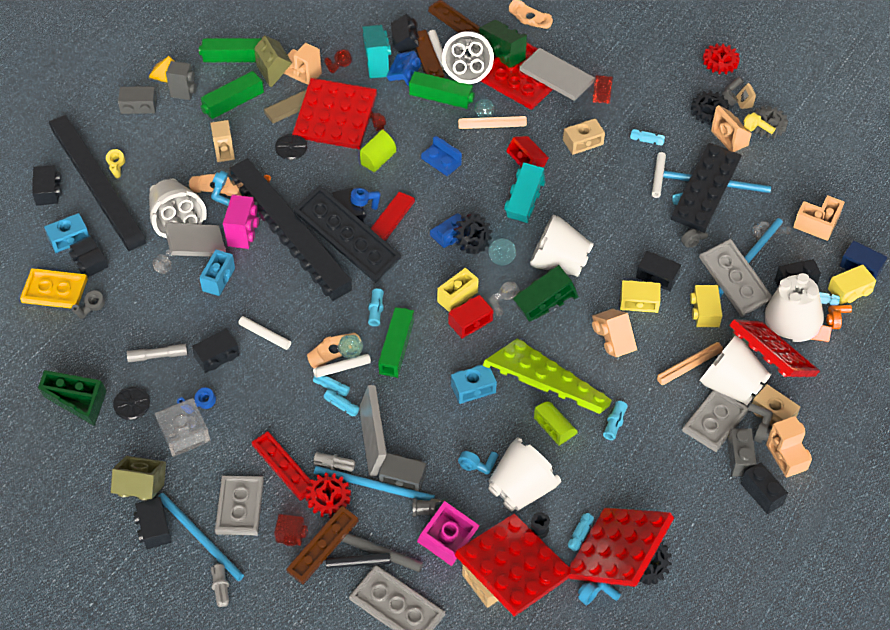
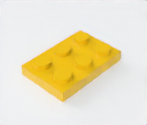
M31 268L20 299L22 303L72 308L73 305H79L88 278L85 274Z

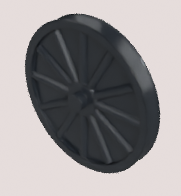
M287 134L277 140L275 145L276 152L281 158L288 160L297 159L306 153L307 142L302 136Z
M135 387L122 390L113 401L115 413L120 418L126 420L140 418L148 411L150 406L148 394L144 390Z

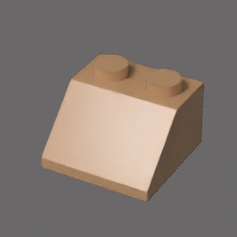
M721 106L716 107L711 132L732 152L748 146L752 133L744 127L731 111Z

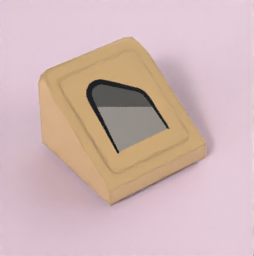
M750 83L746 84L736 96L740 108L746 109L754 106L756 94Z

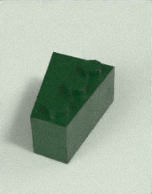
M496 19L479 27V34L489 41L493 54L507 67L511 68L526 59V34L520 35L516 29L510 30L508 25Z
M558 265L550 269L540 279L533 281L525 290L519 291L513 297V300L525 318L531 322L549 313V308L555 305L560 307L564 305L563 301L571 297L576 299L579 296L572 280Z
M44 370L38 386L44 398L95 426L107 392L101 380Z

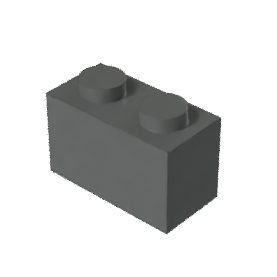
M171 61L166 71L170 96L172 98L191 100L192 95L196 93L197 85L194 83V71H192L191 64Z
M120 87L118 104L121 114L155 113L157 104L155 87Z
M731 428L727 441L731 475L743 477L745 471L756 465L752 429Z
M387 453L379 472V481L420 492L426 476V463L418 459L404 458L399 454Z

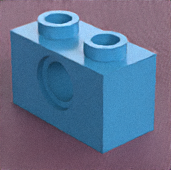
M79 213L44 226L55 253L70 248L69 245L89 236L87 227Z
M215 249L199 277L203 292L217 296L221 295L235 270L233 254Z
M477 365L471 369L451 374V387L459 404L496 393L497 381L491 368Z

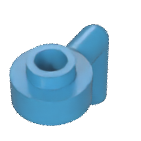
M221 170L220 173L216 172L213 178L215 186L211 199L228 206L230 199L219 194L226 183L229 173Z
M463 451L458 462L464 470L471 471L477 469L484 474H490L498 454L491 452L486 464H483L476 454Z
M593 582L585 583L578 591V594H580L579 600L585 605L590 604L601 590L615 601L620 598L621 594L609 584L599 582L595 584Z

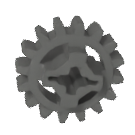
M761 106V109H755V113L761 116L763 121L776 129L773 134H770L757 126L754 133L759 132L760 137L766 135L768 139L770 136L776 138L777 134L782 136L788 124V120H786L787 115H782V110L778 112L777 107L771 109L770 106L768 108Z

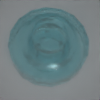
M505 238L495 240L489 247L490 259L497 265L504 266L510 264L516 257L515 245L512 241Z

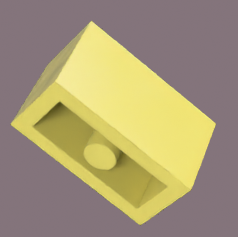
M860 265L832 277L828 290L831 294L840 296L839 304L842 305L847 302L851 303L863 295L868 296L871 294L876 280L864 265Z
M464 268L437 288V302L448 312L455 307L461 306L478 293V278Z
M622 280L620 310L658 313L660 306V283Z
M695 285L694 292L690 294V303L694 304L692 319L696 320V327H720L722 310L718 285Z

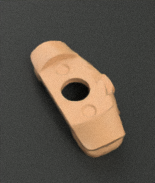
M513 0L509 5L508 11L520 20L522 24L545 29L552 25L553 19L550 14H543L526 6L520 0ZM528 13H534L535 17L532 19H528L526 15Z
M215 174L191 177L189 188L197 193H201V191L213 192L214 188H211L210 184L213 182ZM228 177L220 193L227 196H239V188L236 185L234 186Z
M356 333L327 337L307 354L308 361L312 368L324 366L340 356L357 351L362 344L361 339ZM331 345H338L340 351L333 354L329 351V347Z

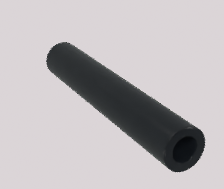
M390 553L326 558L327 569L391 564Z

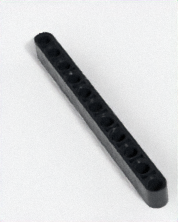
M62 115L50 120L49 125L52 132L126 249L132 251L145 245L146 241L141 230L67 116Z

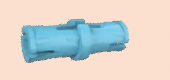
M378 288L372 290L371 303L368 306L370 311L368 324L371 326H379L381 312L384 309L382 304L384 291Z
M623 401L615 402L612 414L607 418L608 424L603 436L608 440H615L618 429L624 422L623 416L628 405Z

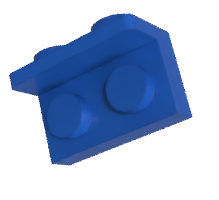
M414 51L398 53L387 74L388 80L399 81L404 79L407 86H409L414 72H418L421 66L420 59Z
M435 136L433 138V145L421 154V159L444 175L449 176L461 166L462 153L457 148L449 145L445 140Z
M459 213L453 215L430 230V236L443 248L454 244L458 239L453 238L454 235H457V232L453 229L458 228L456 222L462 221V216Z

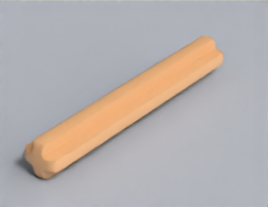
M526 116L460 118L458 120L459 129L524 127L527 124Z
M716 342L658 374L657 381L661 385L670 382L722 353V345Z

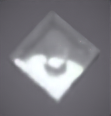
M193 398L155 413L158 427L172 457L211 442L208 429Z

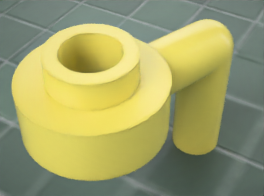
M755 112L748 114L744 119V127L749 131H753L759 126L773 134L776 129L763 121L761 116Z
M113 149L107 153L106 161L114 177L120 178V167L124 165L125 157L120 150Z

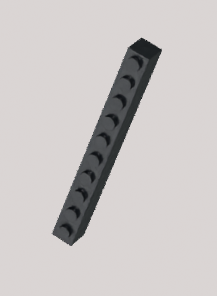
M247 158L230 167V182L239 188L242 196L254 197V203L257 205L260 218L269 224L270 230L279 236L284 246L289 248L293 258H297L300 261L303 270L310 273L313 282L321 286L326 297L329 296L332 301H335L352 291V281L252 162Z

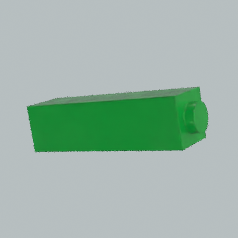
M203 38L202 45H199V55H202L203 62H256L255 46L262 38Z
M251 71L202 96V112L211 119H214L264 93L262 80L254 71Z
M416 71L409 82V95L468 109L469 104L473 103L475 98L473 85Z
M395 307L378 363L379 374L398 378L414 324V310Z

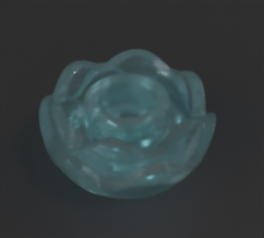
M481 99L475 104L474 111H476L477 116L486 118L493 116L496 107L491 100Z
M345 335L338 344L340 354L347 359L358 357L363 349V344L356 335Z

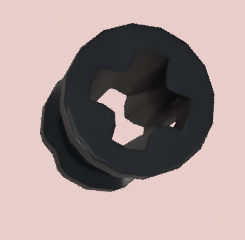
M537 512L531 518L530 529L540 539L545 538L549 533V516L543 512Z

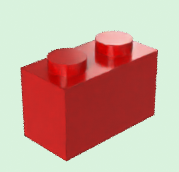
M528 136L513 137L506 150L521 168L523 162L544 168L549 159Z
M480 295L470 298L459 307L453 308L448 315V324L461 339L493 321V309Z

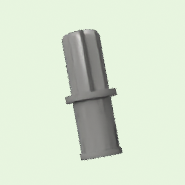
M316 452L314 456V465L330 467L331 470L337 468L353 471L355 468L354 460L338 457L337 454L329 455Z
M217 564L211 567L213 577L212 589L215 591L217 606L226 607L229 604L227 590L229 582L226 580L225 566Z

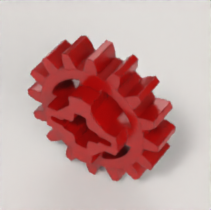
M715 44V47L710 45L709 49H705L703 54V65H707V70L712 69V73L717 71L719 75L721 72H724L725 75L728 71L733 73L734 69H737L739 65V53H735L736 49L731 50L730 45L727 47L724 44L721 46Z
M325 473L323 478L317 475V481L311 479L310 486L306 487L307 494L305 499L308 501V508L314 507L313 513L315 514L319 511L321 512V517L327 513L329 518H332V513H336L342 506L347 509L346 504H350L351 490H348V482L343 483V477L336 479L335 473L332 477H329L328 473ZM327 490L328 494H330V500L328 499V496L326 494Z

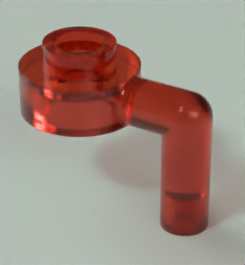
M345 49L339 50L335 54L334 59L336 62L334 64L330 58L324 59L329 72L332 74L339 67H346L352 62L350 52Z
M372 111L370 118L375 130H383L384 125H386L384 115Z

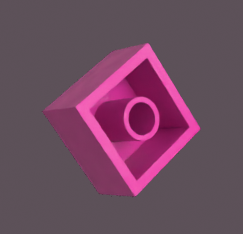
M231 196L223 221L227 246L249 249L251 242H254V230L259 226V217L256 216L257 205L254 203V197Z
M444 501L420 534L417 542L450 566H453L457 560L455 556L456 550L472 539L479 525Z

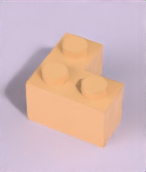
M305 43L298 51L292 49L287 54L292 64L284 74L309 85L311 78L317 79L322 74L320 50L315 46Z
M828 195L822 207L804 201L797 214L793 228L828 241L841 215L845 202Z
M610 309L592 316L593 330L597 334L604 336V347L609 355L619 357L637 350L628 313Z
M796 416L774 423L766 443L786 478L808 470L812 460L810 452L802 445V440L806 433L805 427L798 421Z

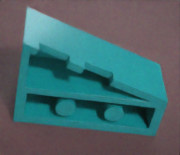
M382 25L362 27L365 54L368 59L369 78L387 77L389 72L388 55H391L387 31H383Z
M523 162L522 168L517 170V181L511 187L510 194L512 195L510 200L506 201L504 210H506L508 218L528 223L535 208L536 198L539 199L540 187H544L546 181L544 168Z

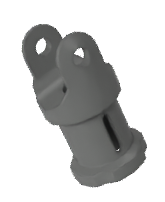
M413 498V517L417 515H430V517H433L436 514V503L450 502V500L431 498L427 501Z

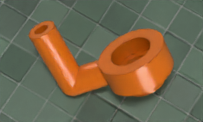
M829 306L827 325H830L832 329H840L842 324L841 313H851L852 306Z

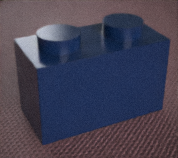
M853 240L843 255L840 267L851 270L864 265L876 280L883 270L888 257Z

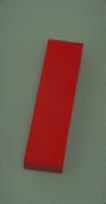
M399 191L371 227V230L386 241L415 203V198Z
M269 431L252 441L251 443L255 450L300 501L304 499L307 494L306 487L310 486L311 479Z

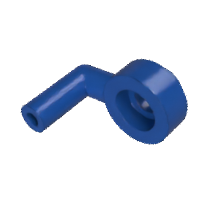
M355 188L351 192L350 201L356 206H364L368 203L369 199H372L371 208L376 210L379 206L381 194L379 191L368 192L363 188Z
M201 388L196 392L194 401L188 403L184 398L180 397L177 399V404L186 412H190L197 407L209 409L215 404L216 395L209 388Z

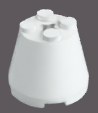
M464 31L452 36L447 41L442 53V63L445 71L457 82L466 84L482 80L490 72L494 60L493 49L489 41L481 34L472 31ZM467 48H469L471 56H468V54L465 53L467 51Z
M176 179L163 180L151 186L149 194L150 220L155 232L159 236L167 238L164 229L165 223L201 225L203 220L206 219V207L201 198Z
M553 214L536 246L530 265L548 271L559 265L566 274L578 277L582 267L585 266L588 260L587 253H590L594 243L586 239L561 217Z
M804 273L781 280L765 310L766 325L777 335L793 339V342H802L815 337L819 333L824 321L818 286Z
M735 335L699 381L704 386L742 402L747 406L754 397L751 394L754 393L756 395L763 387L760 383H765L772 374L766 370L746 343Z
M516 438L509 445L489 479L490 487L488 489L494 496H500L504 500L503 504L511 512L514 509H522L552 491L561 483V478L558 475L554 476L552 474L553 470L550 463L530 444L525 446L521 444L522 440L520 438Z

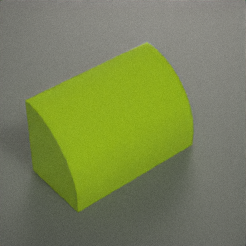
M381 130L360 150L361 165L374 173L396 153V145L393 139L384 130Z
M544 402L535 407L534 419L559 446L578 434L575 427L551 402Z

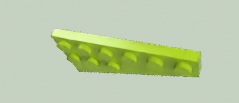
M518 338L485 359L483 364L487 368L493 366L500 369L501 374L507 375L509 373L515 375L519 381L545 392L551 390L559 393L558 397L562 399L568 397L576 400L577 405L599 414L606 410L612 402L604 393L591 387L587 382L582 381L573 373L565 370L556 362L548 359L541 352L528 346Z

